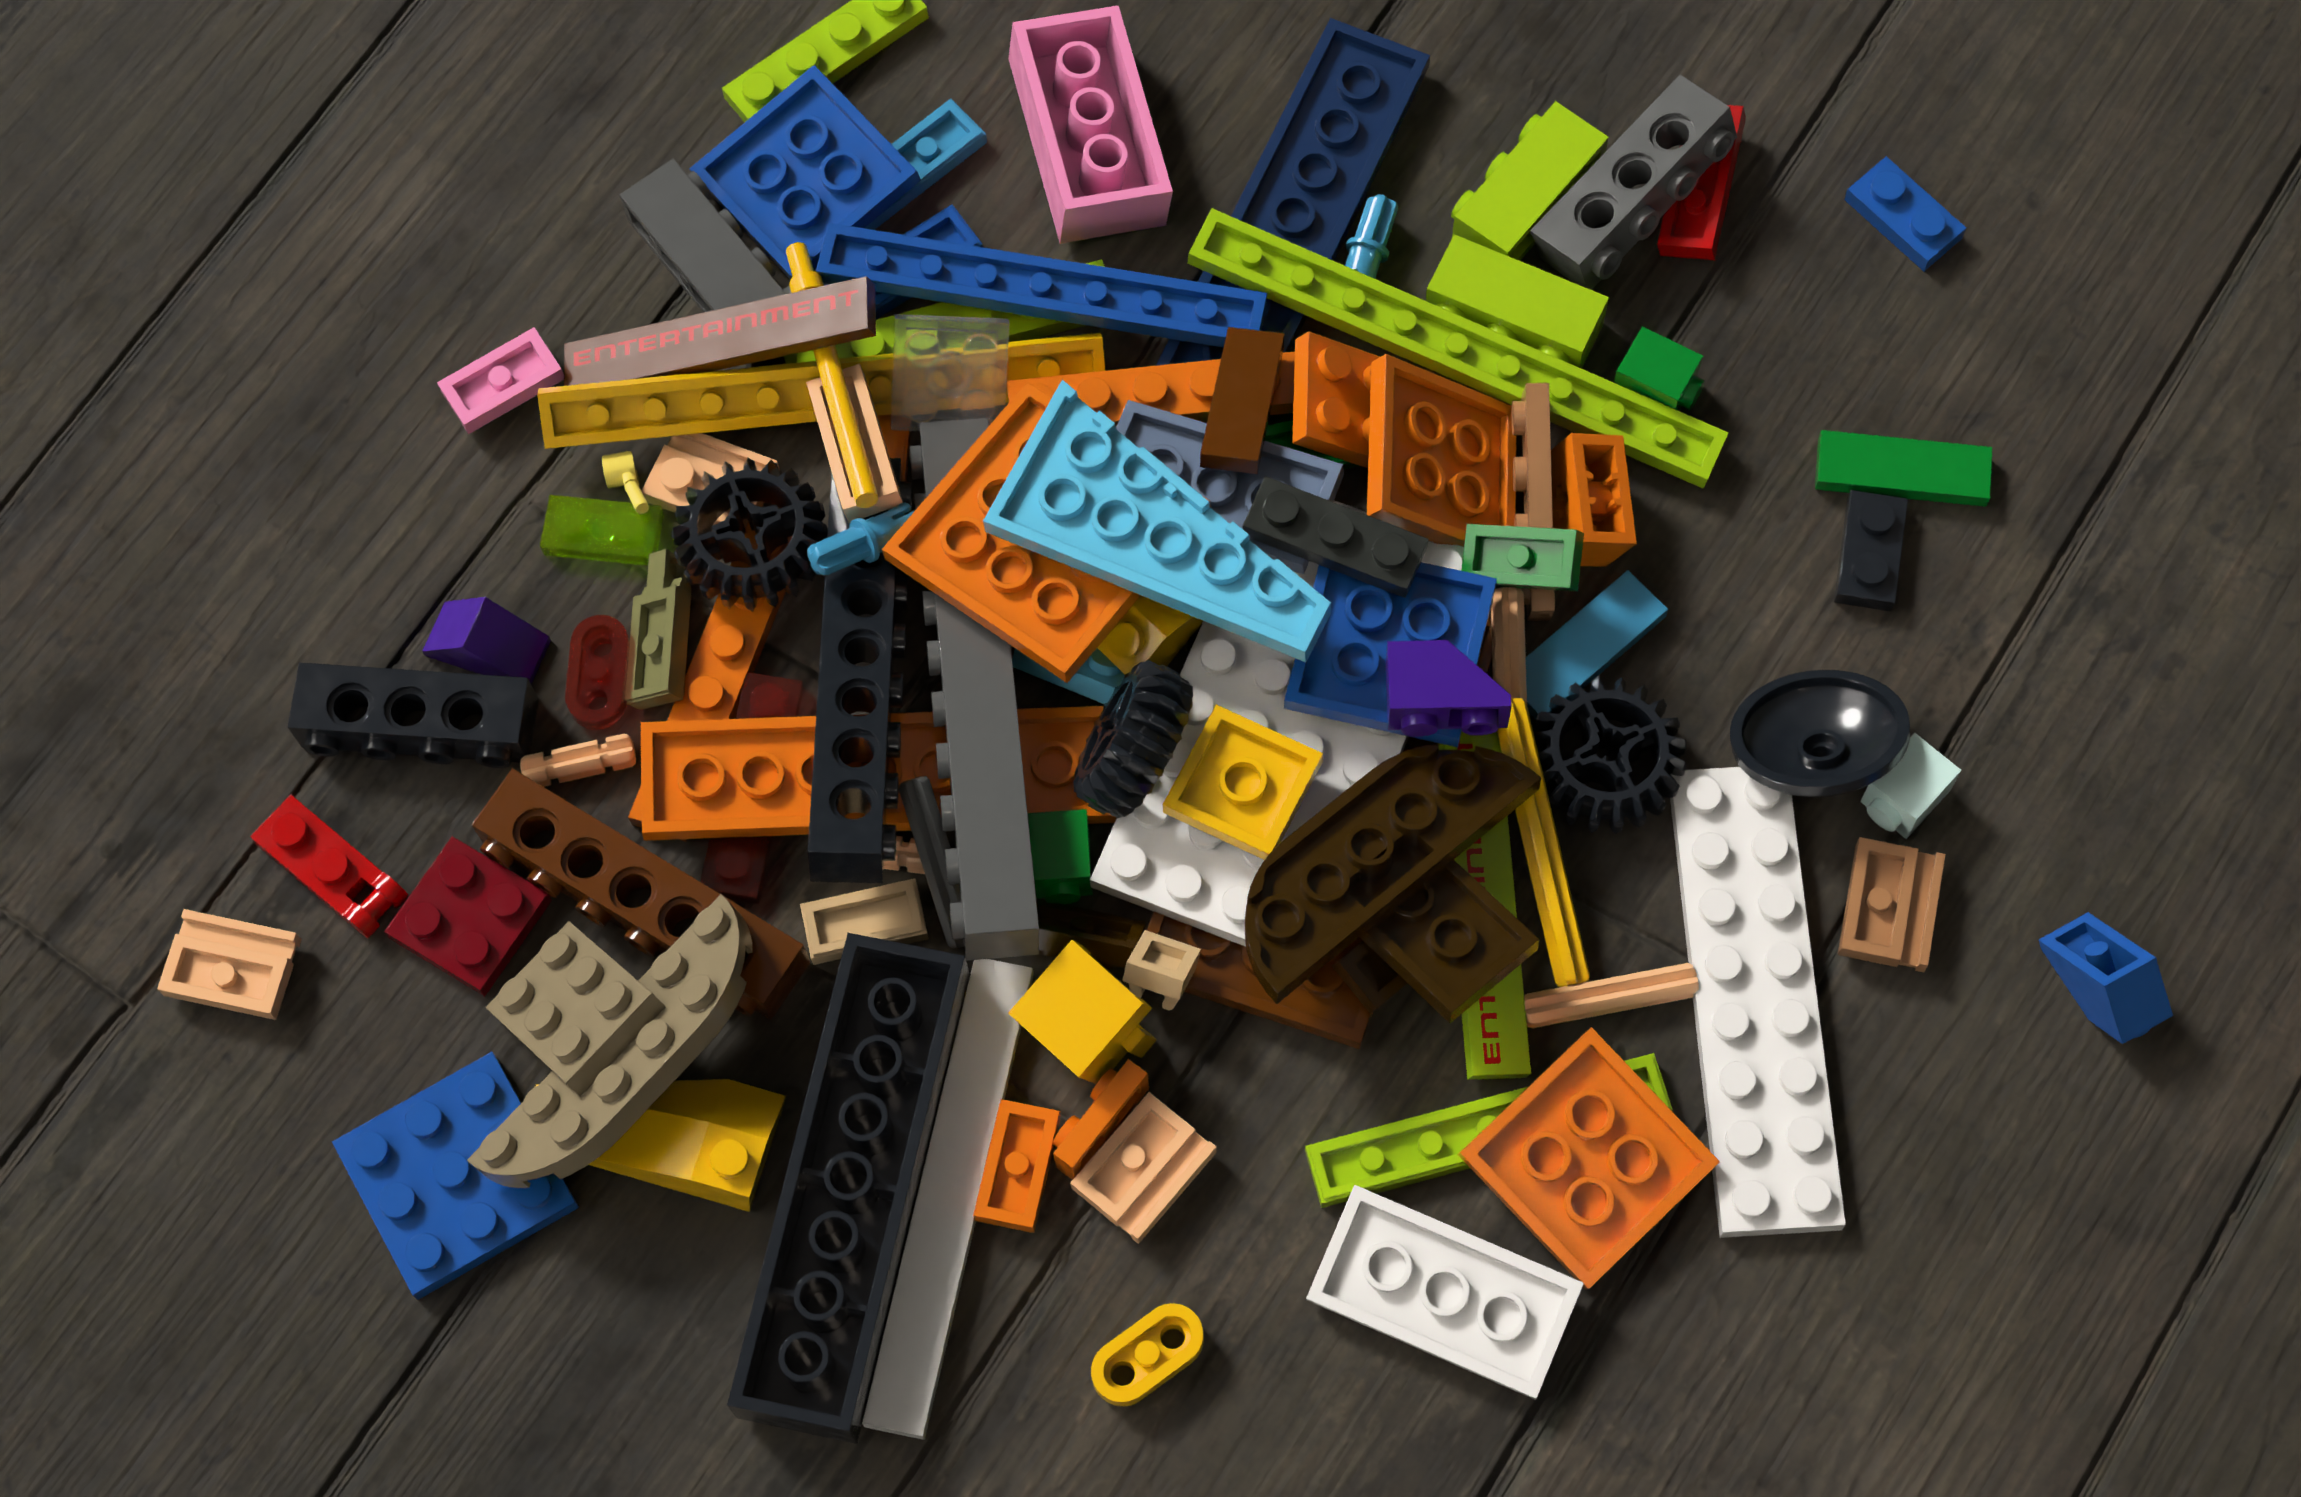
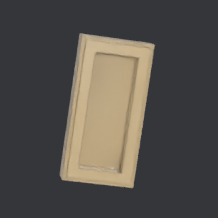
M915 878L800 904L813 965L841 959L847 933L903 944L929 939Z

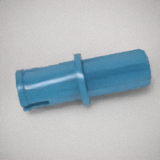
M1380 194L1367 199L1355 237H1351L1346 243L1349 255L1345 266L1376 279L1380 263L1387 261L1389 257L1386 245L1398 211V205L1395 201Z
M904 502L887 512L867 520L860 517L851 521L849 529L810 545L807 550V556L813 571L820 575H830L863 559L868 563L878 560L885 544L913 514L914 511L904 516V513L911 510V506Z

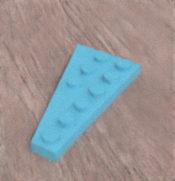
M1064 380L1060 382L983 520L985 532L1303 662L1308 660L1331 615L1330 601L1279 559L1273 560L1249 540L1247 532L1233 521L1228 523L1210 508V503L1206 498L1146 448H1138L1116 429L1115 423L1100 410L1096 413L1079 399L1077 391Z

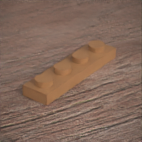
M1526 383L1521 401H1512V434L1522 435L1523 457H1514L1513 488L1514 492H1524V514H1515L1514 526L1553 528L1549 383ZM1520 588L1524 593V605H1527V621L1550 620L1555 612L1554 590Z

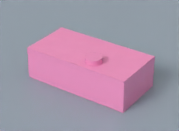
M1119 5L1013 22L1008 59L1059 243L1166 226L1173 190Z

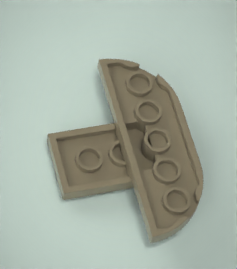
M722 894L708 908L698 914L694 923L666 952L656 958L651 968L639 980H636L568 921L557 934L551 936L543 944L538 954L514 978L503 985L499 994L486 1008L540 1058L552 1072L538 1086L529 1091L524 1101L495 1131L486 1136L480 1147L468 1158L467 1161L489 1180L514 1188H529L530 1183L527 1180L537 1179L552 1173L559 1179L572 1175L611 1148L711 1043L727 1023L739 1003L747 984L740 976L745 960V951L748 954L752 953V939L746 921Z

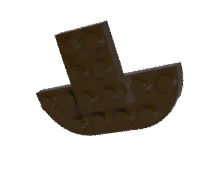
M1438 744L1422 746L1402 752L1385 760L1369 771L1284 839L1267 856L1255 874L1247 896L1244 922L1245 944L1251 967L1266 993L1278 1004L1360 937L1449 1023L1453 1022L1538 949L1539 938L1454 859L1536 793L1540 788L1541 777L1521 762L1488 748L1475 746L1474 752L1439 750Z

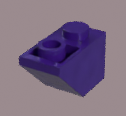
M1387 641L1386 691L1388 730H1401L1405 735L1422 737L1432 735L1438 729H1462L1464 733L1469 735H1488L1496 732L1498 728H1508L1512 707L1511 694L1450 641Z

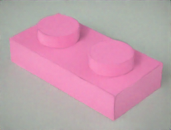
M533 327L440 380L437 384L465 430L470 434L535 397L538 388L552 387L564 380V374L537 330Z

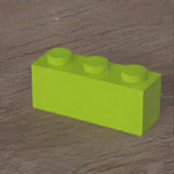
M1555 101L1542 117L1535 114L1529 119L1519 135V143L1509 154L1501 152L1493 160L1485 174V182L1474 193L1468 190L1460 197L1451 213V218L1454 219L1452 238L1455 234L1520 261L1535 244L1530 230L1606 152L1609 137Z
M1455 234L1426 291L1427 302L1581 369L1604 324L1609 297Z

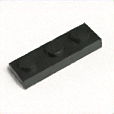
M1267 476L1264 477L1242 526V529L1249 534L1251 539L1406 598L1429 540Z

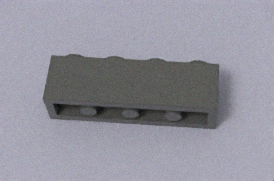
M674 158L619 194L628 222L703 313L791 293L789 286L782 289L773 279L775 271L765 254L758 247L750 251L740 239L743 237V232L730 212L723 209L718 213L709 202L712 199L711 193L700 176L695 171L686 174ZM780 357L745 365L748 368L768 366Z

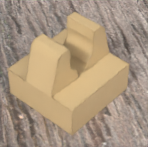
M1144 930L1126 962L1123 981L1129 983V990L1139 998L1142 997L1146 989L1164 995L1162 1008L1172 1010L1178 1000H1180L1197 968L1201 949Z

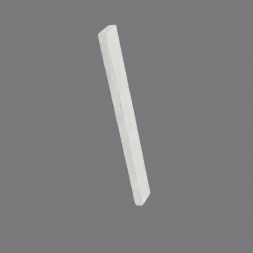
M980 959L973 962L862 1422L866 1428L925 1440L976 1223L973 1217L1000 1100H1005L1022 1027L1008 1012L1031 987L1034 971L1031 967L991 959Z

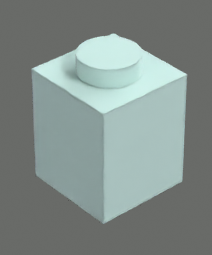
M1914 733L1910 738L1903 758L1890 772L1868 785L1861 803L1867 807V813L1877 825L1890 832L1896 830L1907 839L1951 791L1962 770Z

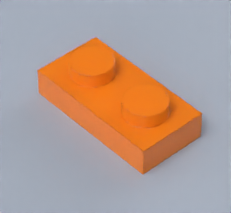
M1128 1059L1118 1072L1111 1068L1100 1078L1090 1095L1094 1103L1081 1119L1075 1115L1071 1116L1053 1140V1145L1057 1147L1053 1155L1058 1170L1072 1180L1077 1176L1149 1090L1147 1072Z
M1003 1099L1000 1100L973 1214L975 1221L1030 1233L1035 1232L1054 1149L1053 1140L1057 1135L1061 1119L1060 1111Z

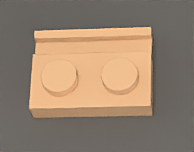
M703 433L672 436L668 445L664 444L641 491L647 503L675 513L676 506L690 505L685 495L687 487L699 490L705 489L702 482L704 471L718 479L724 476L722 466L725 461L733 466L735 472L743 470L747 457L755 461L757 471H762L770 460L777 463V465L778 462L777 460ZM751 502L759 507H762L764 502ZM730 509L724 512L713 525L724 521L729 515ZM744 519V520H743V524H744V527H745V528H746V525H747V523H748V520H747V519Z
M183 909L181 916L183 923L179 934H175L157 990L166 997L276 1020L294 966L292 963L296 947L299 948L302 941L297 933Z
M1148 1092L1071 1181V1189L1117 1227H1121L1139 1244L1217 1153V1147L1212 1142L1206 1141L1196 1132V1129Z

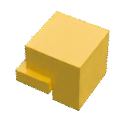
M1071 940L1008 1014L1075 1075L1097 1084L1100 1078L1109 1069H1113L1127 1052L1142 1058L1157 1041L1139 1024L1151 1011L1152 1007L1143 999L1133 994L1090 955L1091 952L1083 945Z

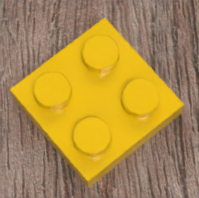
M1216 704L1162 804L1163 813L1265 860L1284 838L1323 763V753Z

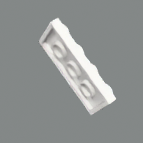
M1354 1185L1306 1299L1309 1302L1536 1400L1584 1283Z

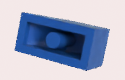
M2089 912L2038 940L2041 950L2088 1020L2121 1044L2146 1034L2152 1027L2173 1016L2156 957Z

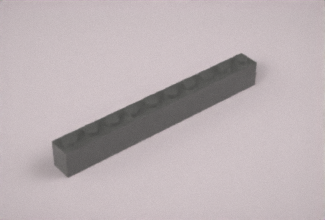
M988 418L920 423V445L910 446L912 480L923 479L924 493L914 494L915 510L987 429ZM922 591L925 626L936 625L937 640L927 641L929 676L941 675L942 691L931 692L934 727L945 726L947 743H936L938 779L950 778L951 795L940 796L943 832L955 831L956 848L945 849L948 885L959 884L961 902L950 903L952 939H964L966 961L1039 955V924L1011 645L932 591Z

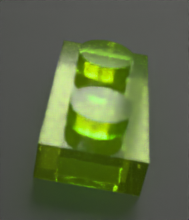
M550 495L540 548L546 556L648 566L649 554L658 551L664 513L659 505H649V510L646 513L638 514L633 504L629 502Z

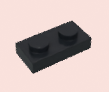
M1854 490L1850 491L1846 505L1834 603L1892 611L1896 599L1908 499Z

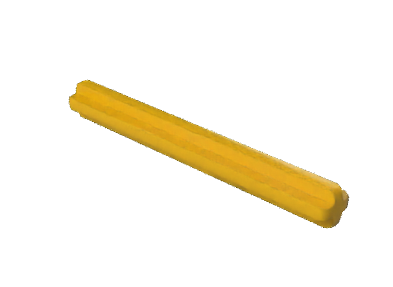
M1511 698L1512 707L1508 728H1498L1497 735L1503 754L1521 762L1541 777L1539 790L1515 809L1554 981L1558 987L1585 983L1589 980L1590 973L1527 703L1523 698Z

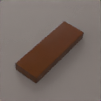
M1228 327L1201 447L1200 467L1258 474L1284 350V333Z

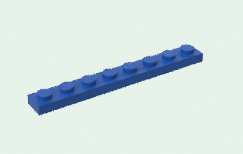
M828 223L816 272L821 275L823 283L827 284L867 276L875 284V291L1218 347H1224L1228 327L1262 331L1267 306V293L833 223Z

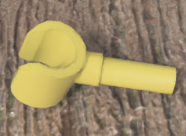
M624 451L603 455L602 466L608 489L624 486L635 511L638 514L646 513L649 510V505L639 487V476L637 470H635L632 452Z

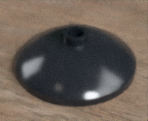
M1811 670L1778 678L1750 694L1738 707L1733 716L1730 726V741L1732 753L1740 768L1760 784L1794 796L1831 797L1864 788L1890 772L1907 751L1910 741V719L1900 697L1889 687L1875 679L1848 671Z

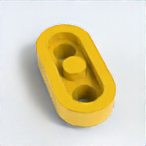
M1175 1303L1164 1304L1152 1310L1103 1346L1095 1355L1091 1366V1377L1098 1395L1106 1402L1115 1406L1134 1405L1193 1363L1199 1356L1204 1342L1203 1327L1198 1316L1184 1305ZM1170 1329L1179 1330L1185 1337L1183 1344L1176 1349L1167 1348L1161 1342L1162 1335ZM1119 1366L1130 1367L1135 1373L1132 1382L1124 1386L1114 1383L1111 1375L1115 1368Z

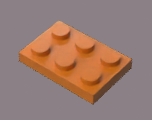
M1310 331L1295 339L1292 443L1368 468L1371 362L1380 356Z

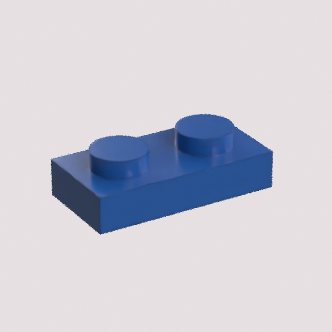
M1887 156L1850 186L1844 200L1923 272L1963 239L1966 227Z

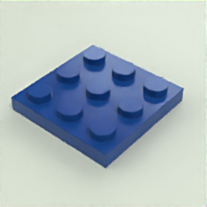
M815 65L689 168L691 172L695 171L700 176L715 201L723 209L730 212L738 225L790 280L793 276L786 255V249L789 245L797 242L806 244L813 269L815 270L828 223L865 228L921 181L917 170Z
M1421 562L1407 596L1404 598L1319 565L1313 588L1331 602V615L1308 660L1303 662L1295 658L1284 699V709L1408 736L1403 734L1401 730H1388L1386 691L1387 641L1448 640L1477 665L1497 578ZM1438 729L1432 735L1413 738L1458 747L1462 729Z
M493 1052L486 1054L332 1141L409 1290L417 1300L579 1208L564 1179H559L554 1173L537 1179L527 1180L530 1183L529 1188H514L489 1180L467 1161L480 1147L486 1136L495 1131L522 1103Z

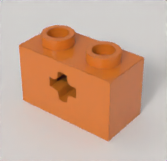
M1570 433L1551 450L1553 528L1575 529L1584 533L1581 566L1607 567L1637 544L1623 435Z

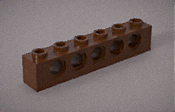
M513 768L471 824L483 843L479 849L488 858L509 869L513 862L530 872L527 879L533 885L547 892L551 897L557 898L560 892H563L578 902L575 907L576 910L600 927H605L609 921L626 931L624 939L630 945L650 957H653L657 951L661 953L666 952L677 941L679 937L673 936L672 932L678 922L686 918H696L701 911L708 908L720 895L710 887ZM542 831L555 832L553 840L547 846L540 849L529 848L530 841L536 834ZM589 860L603 861V865L596 875L590 878L576 877L577 871L583 863ZM637 889L652 891L649 900L644 905L637 908L624 906V902L631 892ZM726 898L746 921L752 939V953H749L748 958L744 962L740 975L747 984L735 1010L748 1017H751L754 1011H757L772 1020L811 961L804 944Z

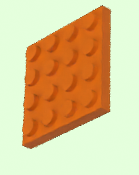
M1027 382L885 544L882 552L886 561L1068 683L1141 595L985 532L983 520L1052 398Z

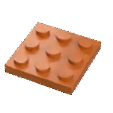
M1388 354L1372 361L1367 515L1428 538V541L1433 543L1460 545L1463 547L1467 524L1514 526L1516 492H1514L1513 459L1516 457V435L1512 434V405Z
M1592 1027L1457 1154L1576 1280L1584 1283L1582 1287L1585 1290L1590 1289L1720 1163L1710 1150Z

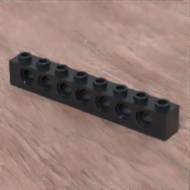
M890 458L902 501L911 506V510L904 513V515L912 512V481H902L901 458ZM832 471L827 538L849 529L850 525L843 512ZM888 510L883 511V512H880V513H877V514H874V515H871V516H868V517H865V518H863V519H864V520H867V519H869V518H872V517L878 516V515H880V514H882V513H884V512H887ZM883 552L880 553L878 560L868 563L863 559L830 575H825L808 839L810 882L883 884L884 861H895L896 825L886 824V809H898L899 774L888 773L889 758H900L901 722H891V708L903 707V672H893L894 658H905L906 624L896 623V610H907L908 575H898V568L885 560ZM863 567H875L871 569H863ZM862 614L873 615L870 617H859ZM865 662L871 665L856 666L855 664ZM855 712H867V713H870V714L865 715V716H853V715H851V714H853V713H855ZM852 762L867 763V765L862 767L848 766ZM849 813H862L865 815L858 819L844 817Z

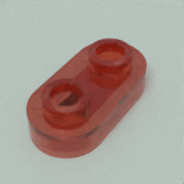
M594 615L584 619L574 629L570 642L565 701L576 723L589 730H603L613 726L623 716L627 704L625 692L630 638L622 623L608 615ZM599 645H612V650L607 655H594V651ZM594 698H607V703L603 708L599 710L588 708Z

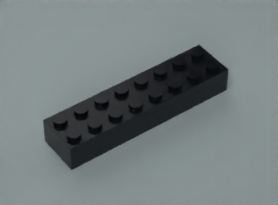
M847 933L727 1406L737 1419L854 1444L858 1443L970 979L966 958L963 955Z

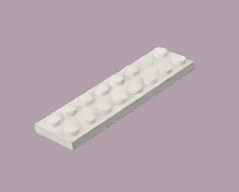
M1740 767L1686 770L1684 776L1671 774L1680 785L1677 795L1670 798L1688 962L1693 965L1699 983V990L1694 993L1693 1006L1710 1152L1720 1161L1712 1169L1720 1238L1840 1231L1846 1224L1792 795L1760 784L1747 775Z

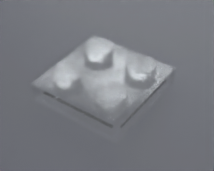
M895 314L891 430L920 431L921 422L988 418L989 426L1005 408L1009 320L1002 318Z

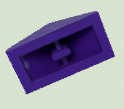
M478 597L445 601L422 652L424 656L481 675L528 678L532 685L551 639L547 634L489 598Z

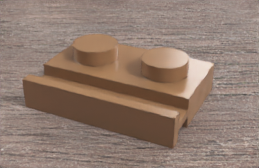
M1859 837L1855 846L1838 955L1894 967L1898 965L1913 967L1915 971L1924 973L1929 963L1945 854L1936 852L1935 855L1918 852V848Z

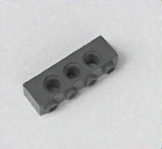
M1679 75L1530 230L1540 260L1573 283L1590 290L1601 280L1611 277L1620 266L1622 258L1639 240L1648 238L1654 232L1660 218L1676 201L1685 199L1691 193L1697 179L1713 162L1722 160L1729 153L1734 140L1737 138L1730 107L1687 78ZM1677 145H1683V146H1681L1680 148L1673 149V150H1668V149H1670L1671 147H1674V146H1677ZM1646 184L1641 188L1631 189L1636 185ZM1601 223H1609L1604 227L1594 228Z

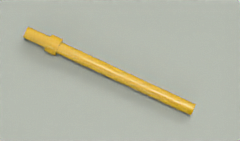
M801 242L789 245L786 249V255L793 276L789 282L791 293L824 286L821 275L813 269L807 245ZM832 345L814 349V356L855 503L860 508L872 507L878 502V495L836 346Z

